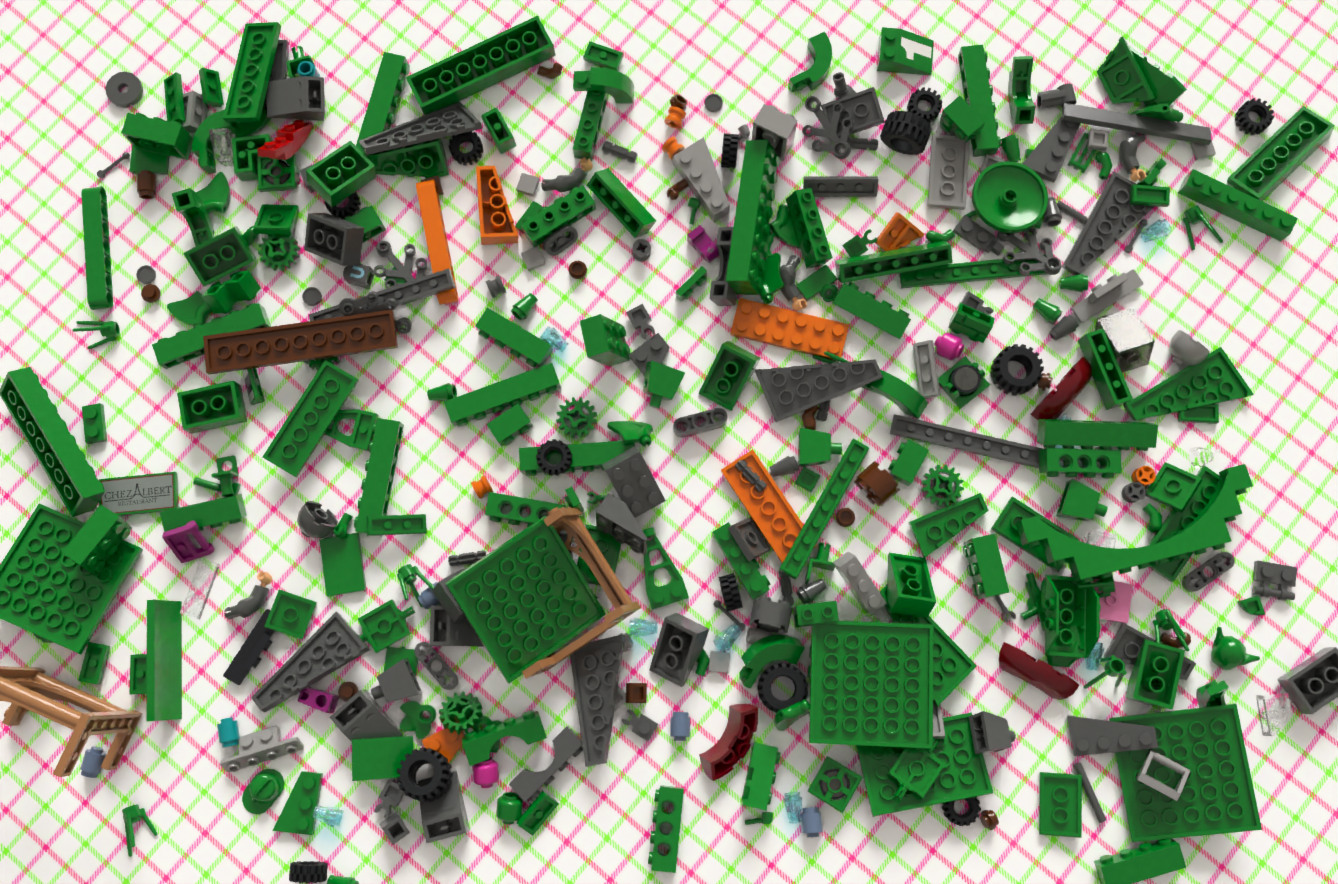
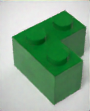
M959 95L943 109L939 123L945 133H949L951 136L955 133L958 139H963L967 143L983 129L985 121Z
M269 134L232 138L234 173L241 181L258 179L257 149L264 146L266 142L274 141Z

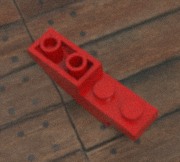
M295 120L292 124L284 125V128L277 131V137L274 141L266 142L264 146L257 149L258 156L281 160L289 159L306 141L313 127L312 123H305L304 120Z

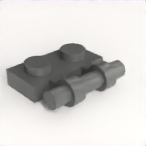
M1259 560L1254 561L1253 580L1259 581L1260 587L1253 586L1252 592L1260 594L1261 597L1265 598L1271 596L1282 601L1287 599L1294 600L1295 593L1288 592L1287 587L1296 586L1297 567ZM1269 584L1278 585V590L1270 589Z

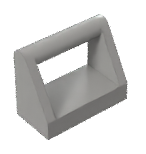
M191 91L183 94V102H188L186 123L182 125L189 133H195L199 125L206 119L208 105L203 103V96L201 94Z
M1151 749L1136 778L1177 801L1190 770ZM1152 759L1182 775L1175 789L1146 774Z

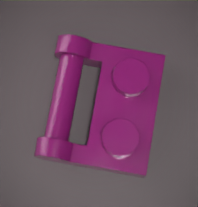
M190 521L185 526L163 532L162 539L181 564L210 555L215 550L213 545L208 543L199 531V526L195 521ZM188 534H192L202 548L197 549Z

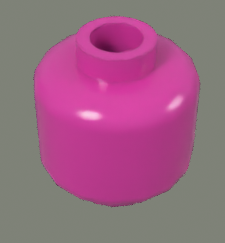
M948 332L938 336L934 343L936 353L948 360L958 359L964 349L962 339Z
M492 757L472 765L473 781L475 784L481 785V788H490L499 780L498 763Z

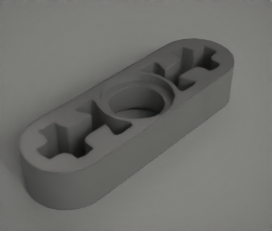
M1229 552L1216 554L1184 576L1182 579L1183 588L1189 592L1199 591L1234 566L1235 559L1233 555ZM1226 557V564L1220 565L1218 567L1215 565L1220 563L1222 561V558ZM1206 566L1213 570V575L1210 578L1204 575L1203 571ZM1198 577L1202 579L1195 582V586L1189 585L1192 579H1196Z
M428 642L418 643L414 650L416 657L442 688L446 690L454 689L459 682L455 672L434 647L429 646ZM428 646L429 649L427 650V653L430 656H432L434 653L436 657L431 658L428 661V663H426L425 660H427L428 657L425 654H419L421 652L420 647ZM434 660H439L442 663V669L438 672L433 671L431 668ZM446 668L448 672L445 674L448 677H454L452 681L454 684L452 686L450 684L445 685L446 679L444 676H441L440 679L437 676L443 673Z

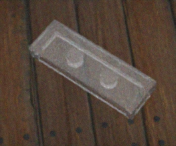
M203 558L199 559L180 614L201 619L220 567L219 563Z

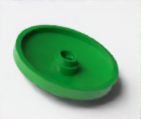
M1005 161L992 164L980 173L972 189V203L979 218L989 227L1005 233H1019L1032 228L1042 218L1048 205V193L1043 180L1034 170L1021 163Z

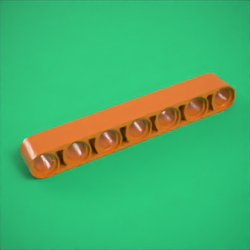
M433 179L416 183V189L432 272L436 273L450 269L455 284L454 289L437 294L439 304L442 305L459 301L439 195L436 192V182Z

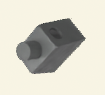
M408 659L399 661L377 676L380 685L371 689V694L375 700L384 696L387 703L422 694Z
M985 711L969 716L976 755L999 752L1011 748L1016 735L1014 731L1009 730L1006 718Z

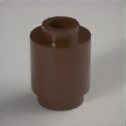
M142 170L136 175L137 193L142 199H153L156 194V175L152 174L151 171Z

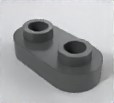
M564 225L544 240L543 248L551 256L558 255L576 242L578 232L571 225ZM554 242V245L549 247L550 243Z

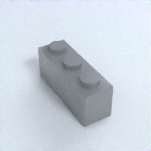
M847 551L832 562L862 609L871 615L886 604V601L854 554Z

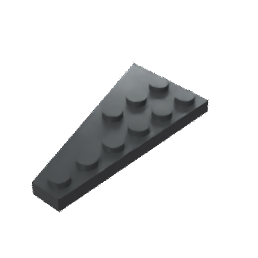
M459 101L362 139L359 143L363 151L368 155L483 128L481 122Z
M1116 172L1111 174L1067 255L1062 268L1075 275L1081 274L1155 207L1130 204V186L1136 183Z
M876 359L754 369L775 422L782 421L883 378Z
M336 611L251 698L261 711L267 712L368 652L370 648L342 615Z
M617 635L590 642L570 655L585 767L607 763L625 635Z

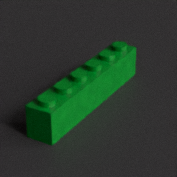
M983 44L962 46L958 53L964 99L985 121L983 129L971 138L973 157L986 156V154L995 155L1001 147V138L997 135L998 120L994 116L996 105L995 102H992L991 97L993 95V87L989 84L990 69L986 66L988 56L987 51H984Z
M388 52L383 54L356 143V147L365 156L367 154L361 148L359 141L390 129L391 124L393 125L395 122L394 113L400 105V93L405 88V76L410 71V64H408L405 56Z
M1194 169L1184 178L1178 190V194L1280 242L1291 234L1298 219Z
M946 241L835 260L836 276L841 283L951 264L953 263L951 244Z
M252 303L242 310L231 311L229 315L224 317H215L206 324H197L188 331H179L170 338H161L157 343L152 344L158 364L168 369L204 355L203 336L271 327L265 308L259 303Z
M549 363L444 401L451 423L454 426L462 427L473 419L482 420L487 417V414L501 413L504 411V408L509 406L513 407L518 403L522 405V402L526 400H537L542 394L556 393L561 388L553 363Z
M377 418V423L373 425L372 433L374 438L369 444L370 458L365 464V471L367 473L366 478L362 480L361 484L363 493L362 498L358 500V517L356 516L354 520V528H356L355 531L358 533L367 534L366 516L387 515L404 424L400 421Z
M1038 419L1037 442L1043 444L1044 448H1055L1056 445H1062V448L1074 449V446H1081V449H1093V446H1099V449L1111 450V447H1118V450H1130V447H1136V450L1148 451V448H1156L1158 425L1150 422Z
M622 440L567 444L572 453V464H570L569 470L565 471V474L575 473V470L582 469L583 472H593L596 468H602V471H605L602 464L635 447V443L624 444ZM541 446L519 448L520 471L525 476H536L537 473L543 472L536 459L537 450ZM551 451L547 456V461L551 465L560 463L562 455L558 451Z

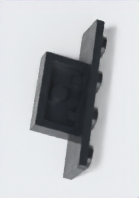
M270 609L264 611L223 674V677L237 685H241L252 667L256 669L262 660L259 657L263 650L267 652L273 643L270 639L276 630L264 627L271 611Z

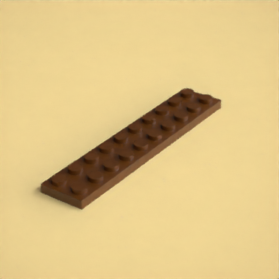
M393 310L203 336L206 373L209 375L398 348Z

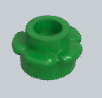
M826 284L820 290V296L823 297L825 302L834 301L838 294V288L835 285Z

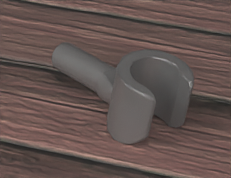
M747 124L738 128L740 132L738 141L750 136Z

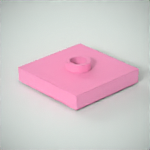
M1094 579L1091 583H1096L1100 579ZM1114 581L1115 592H1110L1111 596L1099 598L1101 606L1099 619L1127 624L1133 584ZM1094 587V589H1095V591L1097 592V594H1100V593L1103 592V591L1099 592V591H1098V587Z

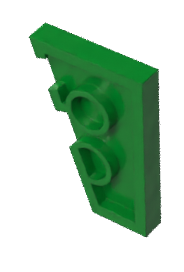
M301 771L272 831L314 835L323 773Z

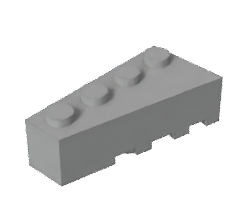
M703 137L674 155L673 165L681 177L687 181L688 187L715 223L729 214L730 204Z

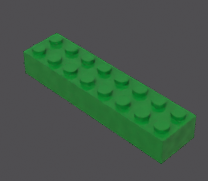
M537 15L409 75L406 79L423 114L426 115L472 96L556 56L554 45Z
M768 139L746 140L726 274V282L737 295H759L760 288L763 286L762 271L765 270L764 256L768 250L769 220L773 215L771 206L772 201L775 199L776 171L780 165L779 155L776 154L774 147L771 146Z
M31 367L9 371L1 385L0 397L72 517L93 511L105 493L104 486L97 479L93 467L88 464L84 452L79 449L75 437L70 434L66 422L61 419L57 407L52 404L46 389H43L37 374L33 372Z

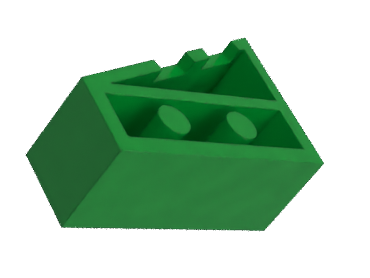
M753 742L741 798L742 805L767 811V805H770L772 793L770 792L771 784L774 785L776 779L774 768L775 764H779L781 752H778V747Z

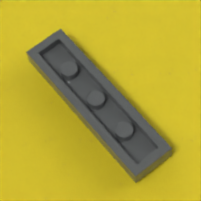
M803 176V189L812 188L814 197H877L879 179L878 176Z

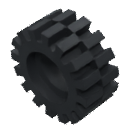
M922 87L921 91L917 89L915 93H912L907 109L908 112L914 113L924 118L928 123H931V120H936L941 111L942 99L940 100V94L936 96V90L930 92L931 88L928 87V90L925 91V87ZM922 100L928 101L931 104V109L929 111H922L918 108V102Z
M1255 98L1246 101L1235 114L1237 115L1235 121H1238L1236 126H1241L1240 131L1246 130L1244 134L1251 132L1250 135L1260 134L1273 122L1274 116L1272 114L1274 110H1269L1272 106H1266L1267 101L1261 102L1260 98L1256 101ZM1250 111L1257 113L1260 116V122L1252 121L1248 113Z
M469 131L452 135V139H449V151L458 164L461 165L463 163L464 166H467V163L473 165L472 161L477 163V158L481 159V153L484 151L483 144L476 132ZM464 142L473 144L472 150L468 153H462L459 150L460 145Z
M724 133L721 167L736 168L739 134Z
M354 192L348 196L349 203L345 207L340 208L335 205L331 208L326 201H324V204L331 215L338 218L341 217L344 220L345 217L351 216V214H357L355 211H359L358 205H361L358 194Z
M552 439V441L547 440L545 444L542 443L540 445L541 448L537 450L536 459L537 464L544 473L550 476H560L559 474H564L567 469L569 470L570 464H572V453L566 444L561 440L556 441V439ZM551 451L560 452L562 455L560 463L556 465L549 464L547 461L548 454Z
M734 573L718 577L727 612L743 608Z
M977 797L965 799L969 807L968 811L963 815H959L954 811L955 801L943 803L941 807L944 811V816L956 825L969 826L970 823L976 821V817L979 818L980 816L978 813L981 811V807H979L980 801Z
M320 861L290 863L289 881L295 883L325 882L327 880L328 863Z

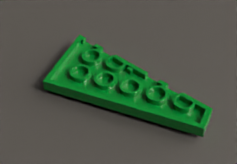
M1219 347L1209 353L1201 363L1184 368L1123 406L1133 421L1199 408L1205 405L1250 397L1254 393L1222 347Z
M886 584L879 592L886 601L884 606L893 623L934 625L933 704L935 707H938L977 665L930 616L926 618L890 612Z

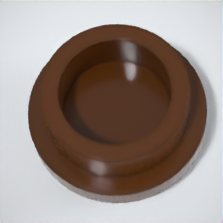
M676 94L671 97L670 104L685 111L687 100L683 96Z
M574 261L569 265L568 271L572 278L581 279L587 274V267L582 261Z
M148 284L143 287L141 296L146 302L153 303L159 300L161 291L156 285Z
M1042 373L1043 376L1038 383V388H1041L1042 391H1045L1046 388L1050 389L1053 378L1050 377L1051 373Z
M841 508L836 513V522L842 527H849L855 521V514L849 508Z
M344 682L338 689V695L343 701L347 702L359 690L355 683Z
M983 810L981 812L980 820L982 825L989 830H994L999 825L995 812L993 810Z

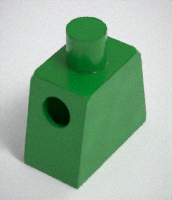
M654 361L647 362L643 393L651 395L649 406L660 409L662 399L666 401L672 400L685 372Z
M800 428L798 467L828 464L831 461V454L842 455V443H831L830 433Z
M1071 479L1066 482L1056 516L1090 521L1094 518V514L1104 517L1108 506L1098 503L1100 498L1099 492Z

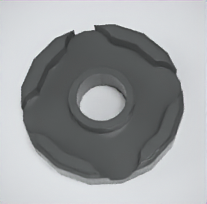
M126 71L118 72L111 76L105 87L108 99L114 105L126 108L131 104L135 105L143 95L140 79L133 73ZM128 86V91L121 93V89Z

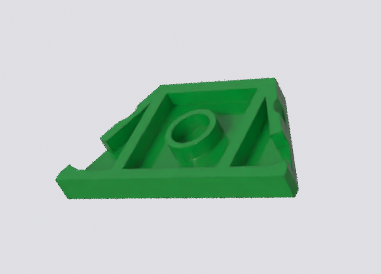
M1120 37L1114 50L1110 51L1106 61L1097 70V74L1112 104L1155 100L1156 98L1125 37Z

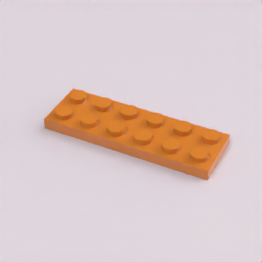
M739 298L730 335L837 361L825 355L824 352L827 351L842 357L849 324Z
M752 449L721 469V473L780 562L783 563L800 533L803 523ZM739 460H744L748 464L747 466L757 473L760 480L767 484V487L762 492H758L754 488L755 485H751L742 475L743 472H739L735 468Z

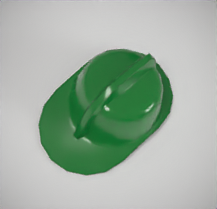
M265 769L252 779L242 796L243 806L248 812L261 814L273 805L284 789V779L281 773L275 769Z

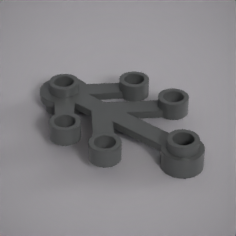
M815 96L808 97L805 101V107L810 112L815 113L824 129L805 125L802 129L803 134L807 137L814 135L830 138L833 144H826L820 140H815L812 143V149L816 152H821L822 150L833 152L834 156L838 159L847 158L851 153L848 137L850 129L854 127V121L848 117L843 119V130L839 139L837 129L840 115L845 111L844 105L839 102L833 105V115L830 124L820 108L821 101ZM813 102L817 103L815 108H812ZM840 105L841 110L837 112L836 107ZM850 120V126L846 127V122ZM811 128V132L807 134L806 130ZM817 143H820L819 149L815 148ZM841 147H845V151L843 153H840Z
M1032 227L1024 233V237L1029 241V245L1015 237L1014 233L998 231L997 236L1000 241H1008L1023 251L1020 253L1006 252L1003 257L1005 264L1011 265L1014 261L1036 260L1039 262L1035 264L1023 262L1019 267L1020 274L1028 275L1030 271H1045L1049 275H1056L1060 272L1062 265L1061 261L1053 255L1052 240L1050 238H1043L1039 246L1045 251V256L1040 254L1035 228Z
M380 241L376 245L378 255L387 257L397 270L385 269L384 266L377 265L374 267L375 276L378 278H402L406 282L415 280L411 275L413 256L416 254L415 246L407 244L404 247L406 256L403 266L393 254L390 243ZM384 245L387 246L386 249H381V248H380L381 246H384ZM408 249H413L412 252H407ZM418 258L415 262L417 268L416 279L424 277V271L427 268L426 259ZM420 262L425 263L423 266L418 265ZM381 269L383 272L377 273V270ZM388 279L385 282L386 289L391 288L388 287L389 283H394V286L403 284L396 283L394 279Z
M371 291L366 296L357 300L344 298L339 304V310L345 316L395 310L397 301L394 298H388L386 302L369 309L362 308L361 306L367 303L372 305L377 303L379 296L376 292ZM369 296H374L376 299L371 300ZM392 302L394 306L390 307L388 303ZM345 306H350L352 309L347 310ZM401 317L398 320L395 319L396 329L399 333L407 334L410 332L412 322L409 318ZM405 325L407 329H402L400 326Z

